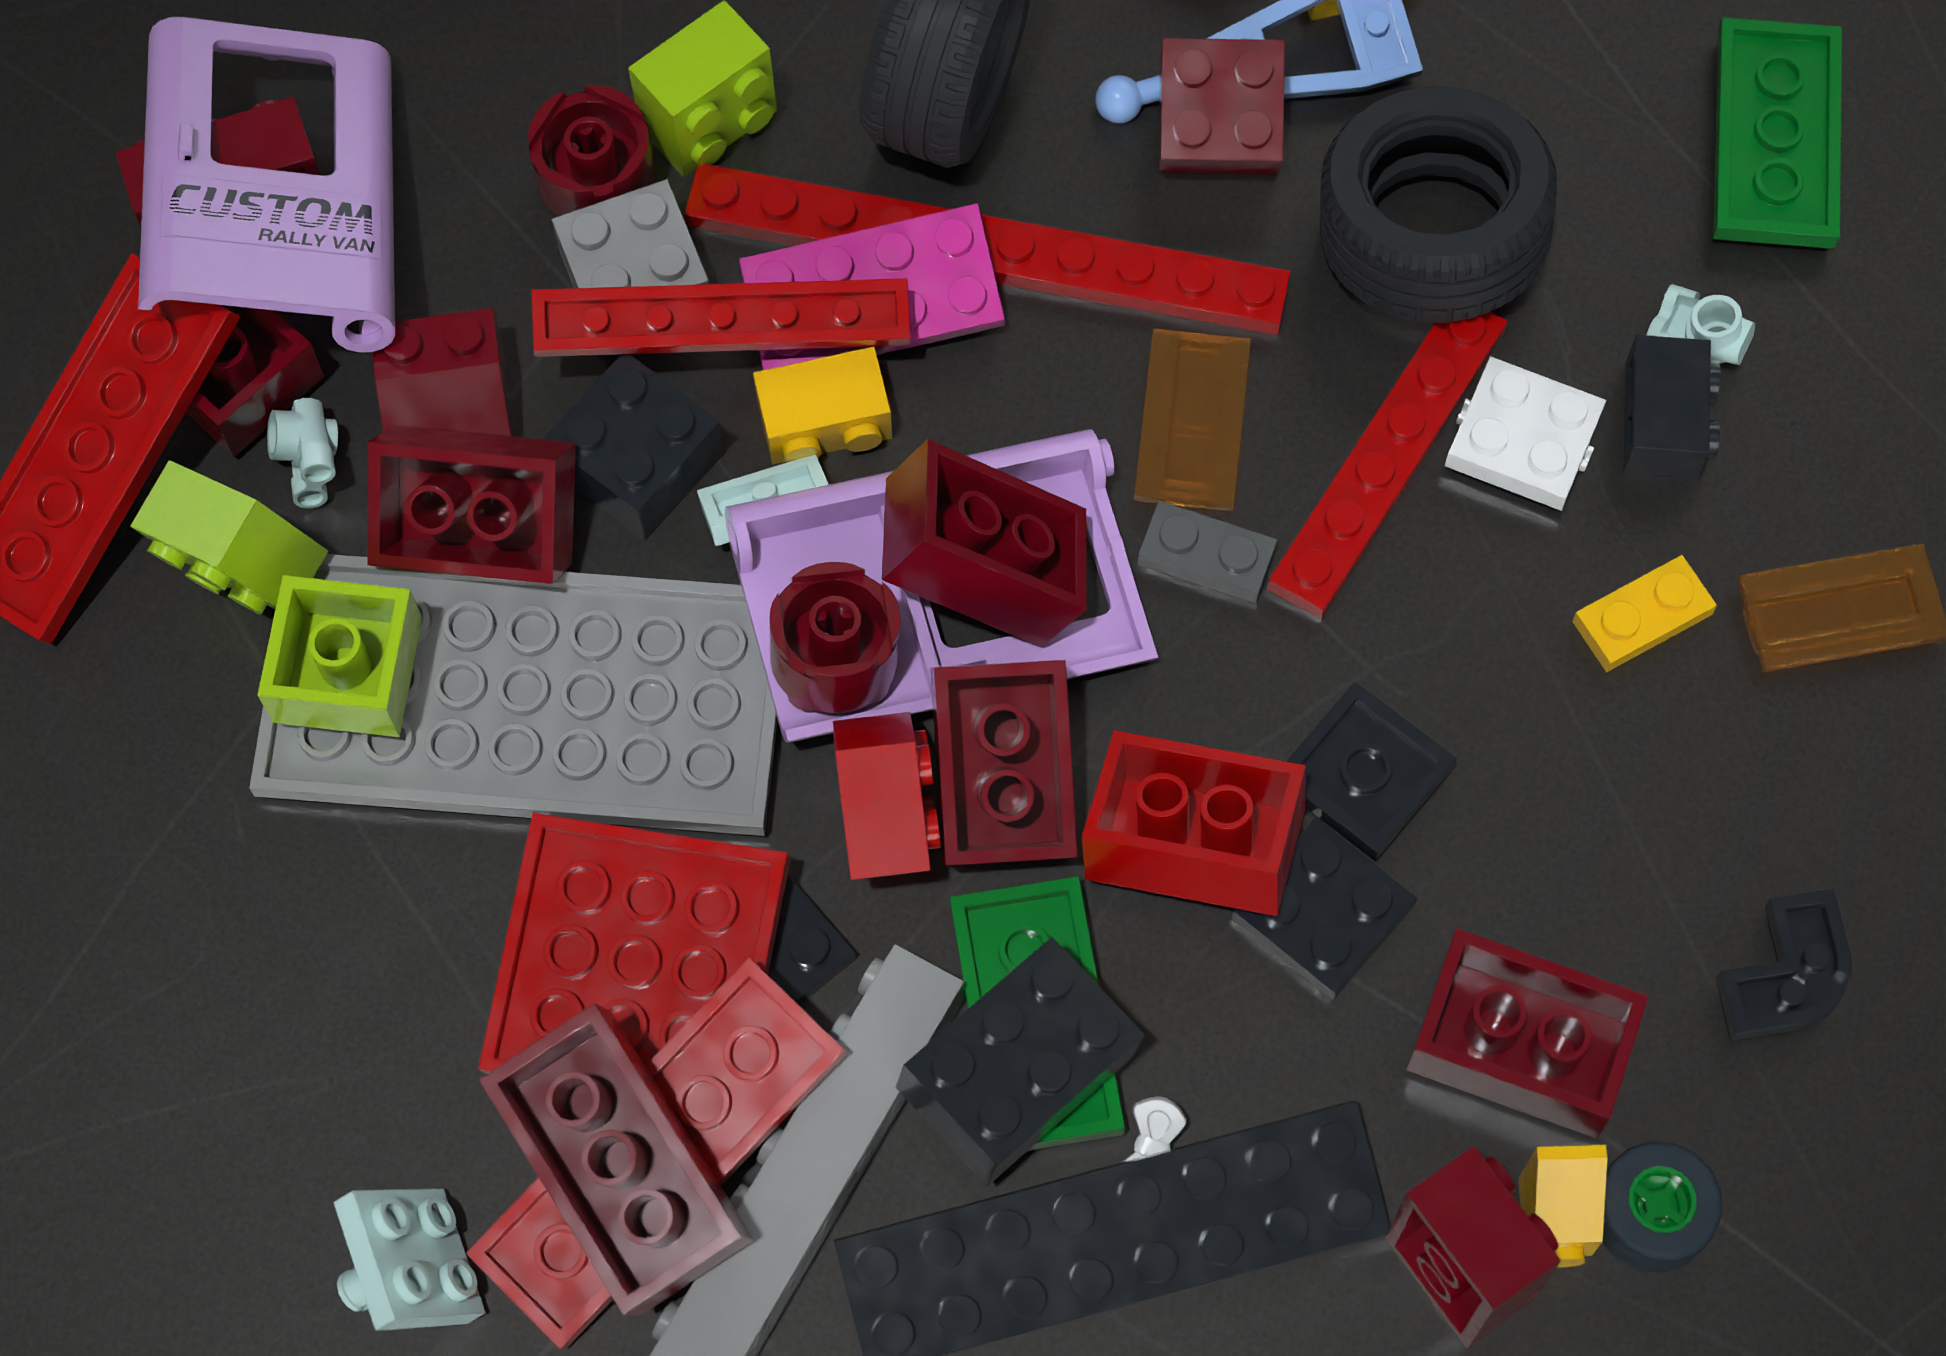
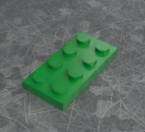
M1722 17L1718 28L1713 239L1835 249L1840 238L1842 27Z
M1079 876L950 897V908L962 979L964 981L967 1009L1051 937L1063 947L1098 985ZM1115 1073L1028 1151L1123 1136L1125 1126Z

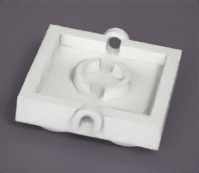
M1490 356L1472 400L1465 399L1462 411L1459 413L1456 423L1460 427L1448 453L1445 466L1562 511L1578 470L1585 472L1594 447L1589 446L1606 400Z

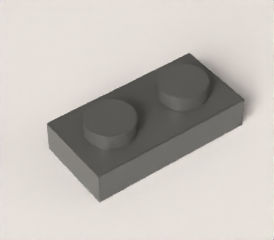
M1158 501L1138 554V565L1257 603L1276 550L1278 539Z

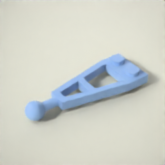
M1280 0L1207 39L1264 40L1262 33L1326 0ZM1336 0L1357 70L1284 77V99L1365 92L1420 76L1423 68L1402 0ZM1122 75L1107 78L1101 83L1096 92L1095 102L1099 113L1103 118L1112 123H1126L1138 115L1142 105L1159 100L1160 75L1138 82Z

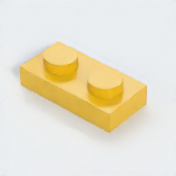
M1680 555L1577 611L1572 622L1607 673L1713 615L1717 604L1684 556Z

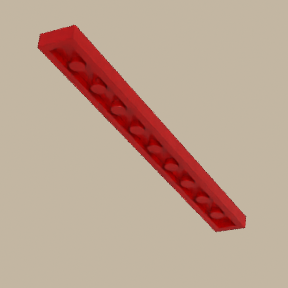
M703 164L700 167L697 166L684 217L686 227L796 246L951 209ZM980 214L996 284L1278 335L1290 277L1289 270Z

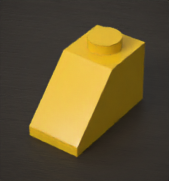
M1606 1145L1536 1147L1518 1178L1520 1207L1528 1217L1533 1213L1541 1217L1558 1241L1559 1249L1554 1251L1561 1259L1557 1266L1558 1268L1584 1264L1585 1256H1592L1603 1242L1607 1173Z

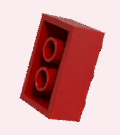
M1114 730L1082 834L1085 880L1278 916L1305 812L1306 765Z

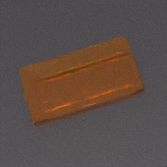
M1153 329L1134 501L1151 503L1162 501L1182 507L1189 506L1233 511L1250 338Z
M1923 543L1739 575L1737 579L1744 602L1742 611L1752 648L1759 655L1763 672L1946 640V616Z

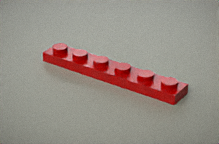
M908 278L532 290L533 351L535 357L909 345L911 339Z
M1488 312L1475 318L1449 323H1434L1271 575L1267 590L1322 620L1504 335L1508 323L1507 320L1492 312Z

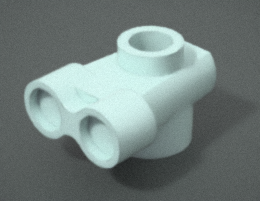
M1671 284L1664 296L1661 309L1652 320L1646 336L1711 340V363L1721 364L1728 362L1740 365L1754 336L1755 323L1742 318L1740 306L1730 297L1711 295L1699 300V292Z
M302 398L293 402L291 411H271L267 431L268 454L271 460L292 461L293 502L298 507L310 509L323 505L328 499L326 483L332 480L336 474L333 456H335L337 451L338 426L335 419H324L321 401L313 398Z

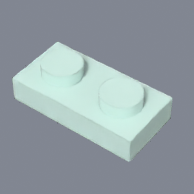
M813 455L699 489L697 493L716 546L729 542L725 520L726 506L829 484L817 456Z

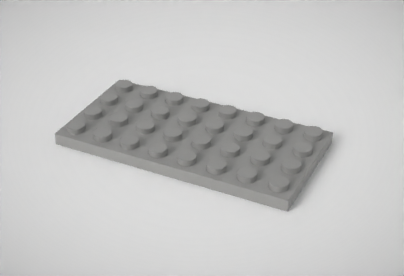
M327 554L313 577L314 579L411 589L423 619L400 737L277 724L271 721L263 706L249 787L254 797L531 818L532 813L602 824L765 836L778 719L741 585L564 572L553 584L369 566L367 565V557L334 554Z

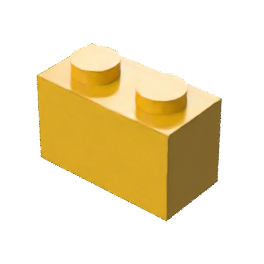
M875 347L753 372L757 402L772 465L791 462L813 455L819 458L821 454L843 449L853 452L866 451L878 446L884 440L893 439L891 411Z

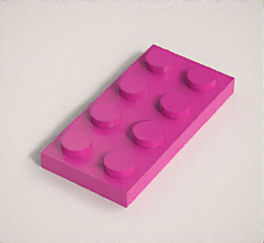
M978 203L739 259L744 283L908 278L911 336L909 345L759 350L763 370L875 347L876 355H881L1006 325Z

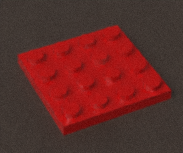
M532 813L478 1069L488 1074L593 1003L612 1012L644 1065H646L748 958H751L769 974L791 859L789 854L782 851Z

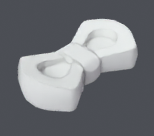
M1150 1097L1136 1102L1132 1107V1113L1140 1135L1135 1140V1152L1121 1162L1169 1150V1143L1187 1124L1182 1110L1173 1101L1165 1097Z

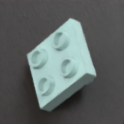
M444 1189L351 1191L334 1202L355 1268L341 1273L338 1277V1293L345 1305L351 1310L358 1312L369 1309L376 1331L468 1324L485 1314L477 1289V1279L467 1260L456 1227L455 1214L447 1201Z

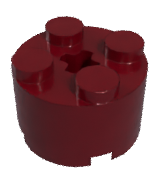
M601 85L584 86V92L565 96L563 91L552 96L534 115L528 130L530 159L539 195L546 206L558 217L655 184L656 165L649 129L638 105L626 94Z
M824 562L802 569L792 577V582L780 595L777 593L771 604L769 616L770 664L778 685L787 694L789 702L794 707L804 711L816 710L825 713H844L860 709L868 704L877 703L885 698L896 674L899 658L901 617L899 605L892 590L883 581L881 586L874 579L865 575V569L854 564Z

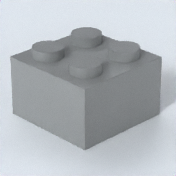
M667 179L552 219L559 251L573 288L709 284Z

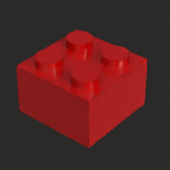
M910 712L832 721L851 880L929 871L928 849L941 848L933 792L921 794L922 785L933 784L926 730L913 731Z

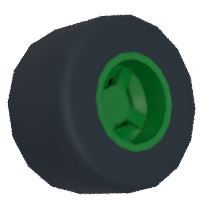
M1649 1141L1628 1148L1607 1168L1602 1244L1618 1261L1639 1271L1664 1273L1688 1264L1713 1239L1722 1218V1192L1714 1172L1696 1153L1676 1143ZM1644 1203H1645L1646 1214H1645V1211H1644V1209H1643Z

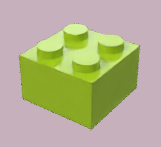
M725 0L628 67L634 101L647 123L651 142L683 178L696 170L697 166L715 163L722 156L726 147L746 133L753 134L761 130L777 111L770 48Z
M170 460L130 526L152 541L147 550L150 554L180 570L185 563L188 564L190 567L185 574L188 579L216 594H219L221 590L225 591L229 587L231 588L228 594L230 599L262 615L266 606L276 609L283 575L313 578L328 553L327 549L258 500Z
M283 575L257 695L271 721L277 724L400 737L423 619L411 589Z

